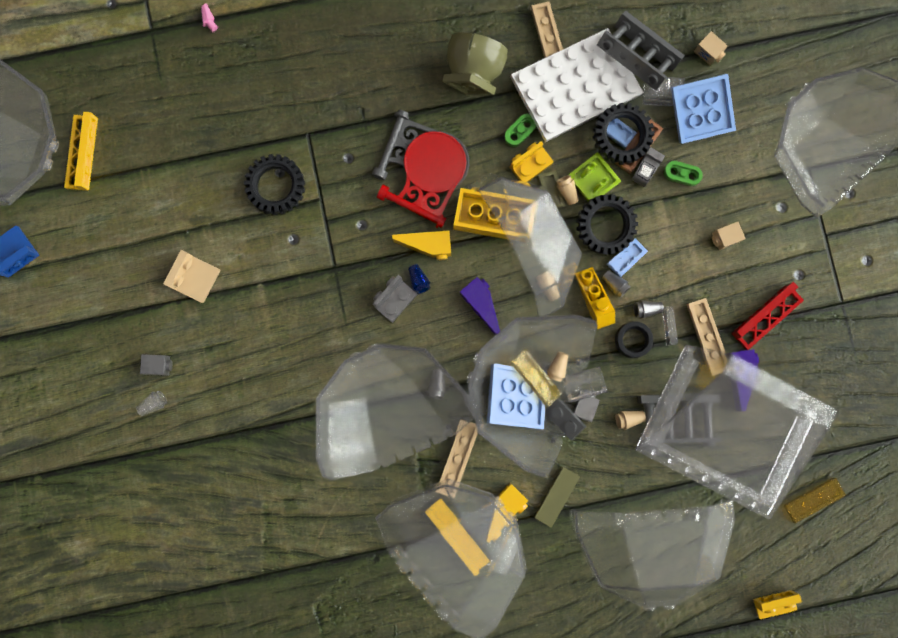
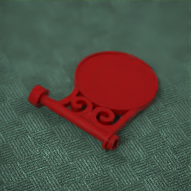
M433 131L421 134L409 144L404 157L407 179L402 192L399 195H395L389 192L390 187L383 184L376 198L382 201L386 198L436 223L435 228H442L447 219L442 213L457 184L463 178L466 169V156L462 146L455 138L443 132ZM417 191L419 197L415 202L411 203L403 199L406 194L409 199H414L415 193L411 194V192ZM448 191L442 205L438 209H431L427 205V200L432 197L436 201H430L429 204L432 207L437 206L440 201L437 194Z

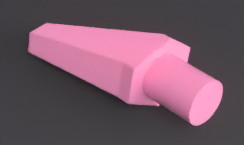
M204 4L201 7L203 27L208 26L214 32L218 27L214 23V17L207 4Z

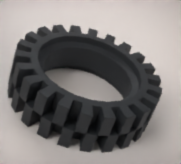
M619 103L617 106L614 104L607 108L595 122L592 132L594 133L593 141L596 142L594 146L595 149L599 148L600 151L598 153L600 155L603 154L606 161L610 159L613 164L619 162V165L624 163L631 164L633 161L635 162L650 149V145L654 140L652 139L654 136V131H652L654 125L649 123V120H651L650 116L646 117L644 115L646 111H639V106L637 105L631 107V103L626 105ZM627 118L636 124L640 136L635 148L623 151L610 144L607 138V127L612 120Z
M269 154L268 158L262 156L259 162L255 160L253 162L255 165L253 167L250 165L248 168L249 173L245 174L247 179L244 180V185L246 186L245 193L248 195V199L258 210L263 211L265 214L272 213L273 215H278L277 213H281L283 215L286 214L285 211L291 212L293 210L292 207H297L299 205L298 201H302V194L305 193L304 177L298 166L292 160L290 161L288 157L284 156L283 158L279 154H276V156ZM271 169L286 171L292 180L290 193L279 201L264 199L258 190L260 177Z
M613 194L600 195L588 200V203L582 206L583 209L579 211L578 215L580 216L576 220V223H578L576 230L579 231L578 237L583 240L584 246H588V249L602 254H614L615 252L623 251V248H627L629 246L628 243L633 242L635 239L633 235L637 234L638 231L635 230L636 226H638L635 218L638 217L633 212L635 210L634 207L629 206L630 202L623 200L621 196ZM605 206L616 209L623 219L621 234L611 242L598 240L591 230L592 216L598 209Z

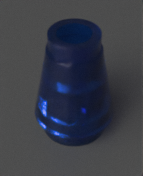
M416 264L408 268L413 290L417 294L428 291L431 288V282L419 265Z

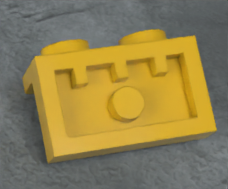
M542 141L538 144H531L526 149V153L523 155L518 154L511 160L510 169L523 186L554 163L543 148L544 144Z
M792 590L753 599L759 619L796 611V604L802 602L800 594Z

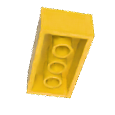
M460 188L453 230L528 243L536 201Z

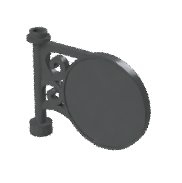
M398 110L394 114L397 120L378 168L374 167L371 175L385 181L388 172L385 171L388 163H396L404 167L405 155H399L402 154V150H396L395 157L390 156L396 147L403 148L406 152L409 144L418 137L417 132L410 129L406 132V137L409 138V135L412 134L414 138L412 140L405 139L403 132L406 128L412 127L426 133L442 131L410 121L409 114L406 111ZM443 132L455 138L460 143L465 152L466 169L463 178L456 186L457 188L464 181L468 173L469 155L466 147L457 137L450 133Z

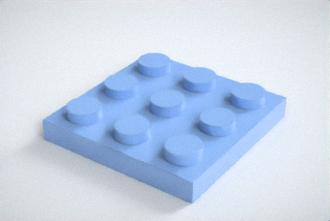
M728 74L671 87L679 143L683 144L736 131Z
M491 364L487 424L544 429L547 371Z

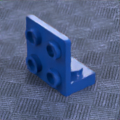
M14 226L0 236L1 276L9 278L39 256L19 226Z

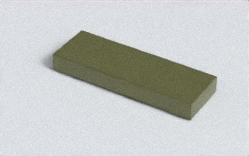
M562 467L534 518L552 528L580 476Z

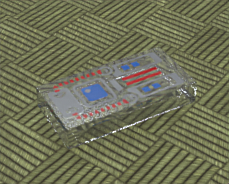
M672 306L664 307L662 318L666 346H674L678 343L674 309Z

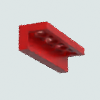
M794 281L786 284L731 333L746 350L755 345L804 301L795 291L798 286ZM790 294L797 300L792 305H785V299ZM776 307H781L780 316L778 318L771 317V311ZM762 319H767V328L757 330V324ZM748 332H753V340L747 344L742 337Z

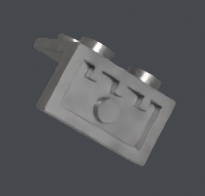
M400 275L396 278L394 276L391 277L386 283L387 288L383 292L379 291L373 298L374 307L392 323L417 296V293L403 282Z

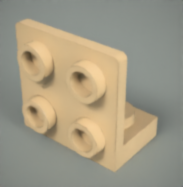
M180 250L163 284L204 303L220 273V269Z

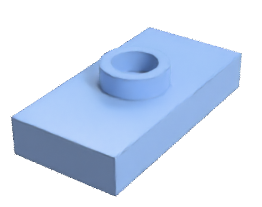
M618 118L612 120L607 127V136L624 149L637 134L636 131Z
M636 239L628 243L629 246L627 248H623V251L619 252L606 264L619 277L625 274L648 252Z

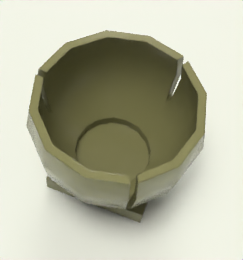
M459 32L453 34L448 43L447 63L451 74H444L442 82L466 95H494L496 87L490 83L501 75L506 64L508 49L502 43L492 38L474 34L471 49L469 50L473 33Z

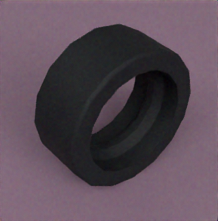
M629 322L618 329L615 335V345L623 356L639 358L651 350L653 334L645 324ZM630 329L640 330L644 334L645 344L638 351H630L624 346L623 336Z

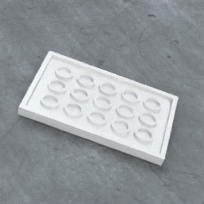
M608 28L511 74L510 78L545 142L600 116L607 108L614 104L617 106L619 103L629 102L643 94L634 74L597 46L606 30L611 33Z

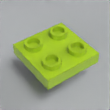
M598 152L569 174L574 179L575 187L587 201L596 196L607 194L621 182L620 178Z

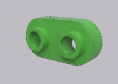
M523 114L507 129L505 142L509 146H519L536 129V124L530 114ZM524 123H529L530 127H525ZM515 135L517 140H512L510 137Z
M678 161L668 163L664 169V175L668 180L688 186L697 185L703 177L700 168ZM670 170H675L676 175L671 174ZM689 174L694 176V180L689 178Z

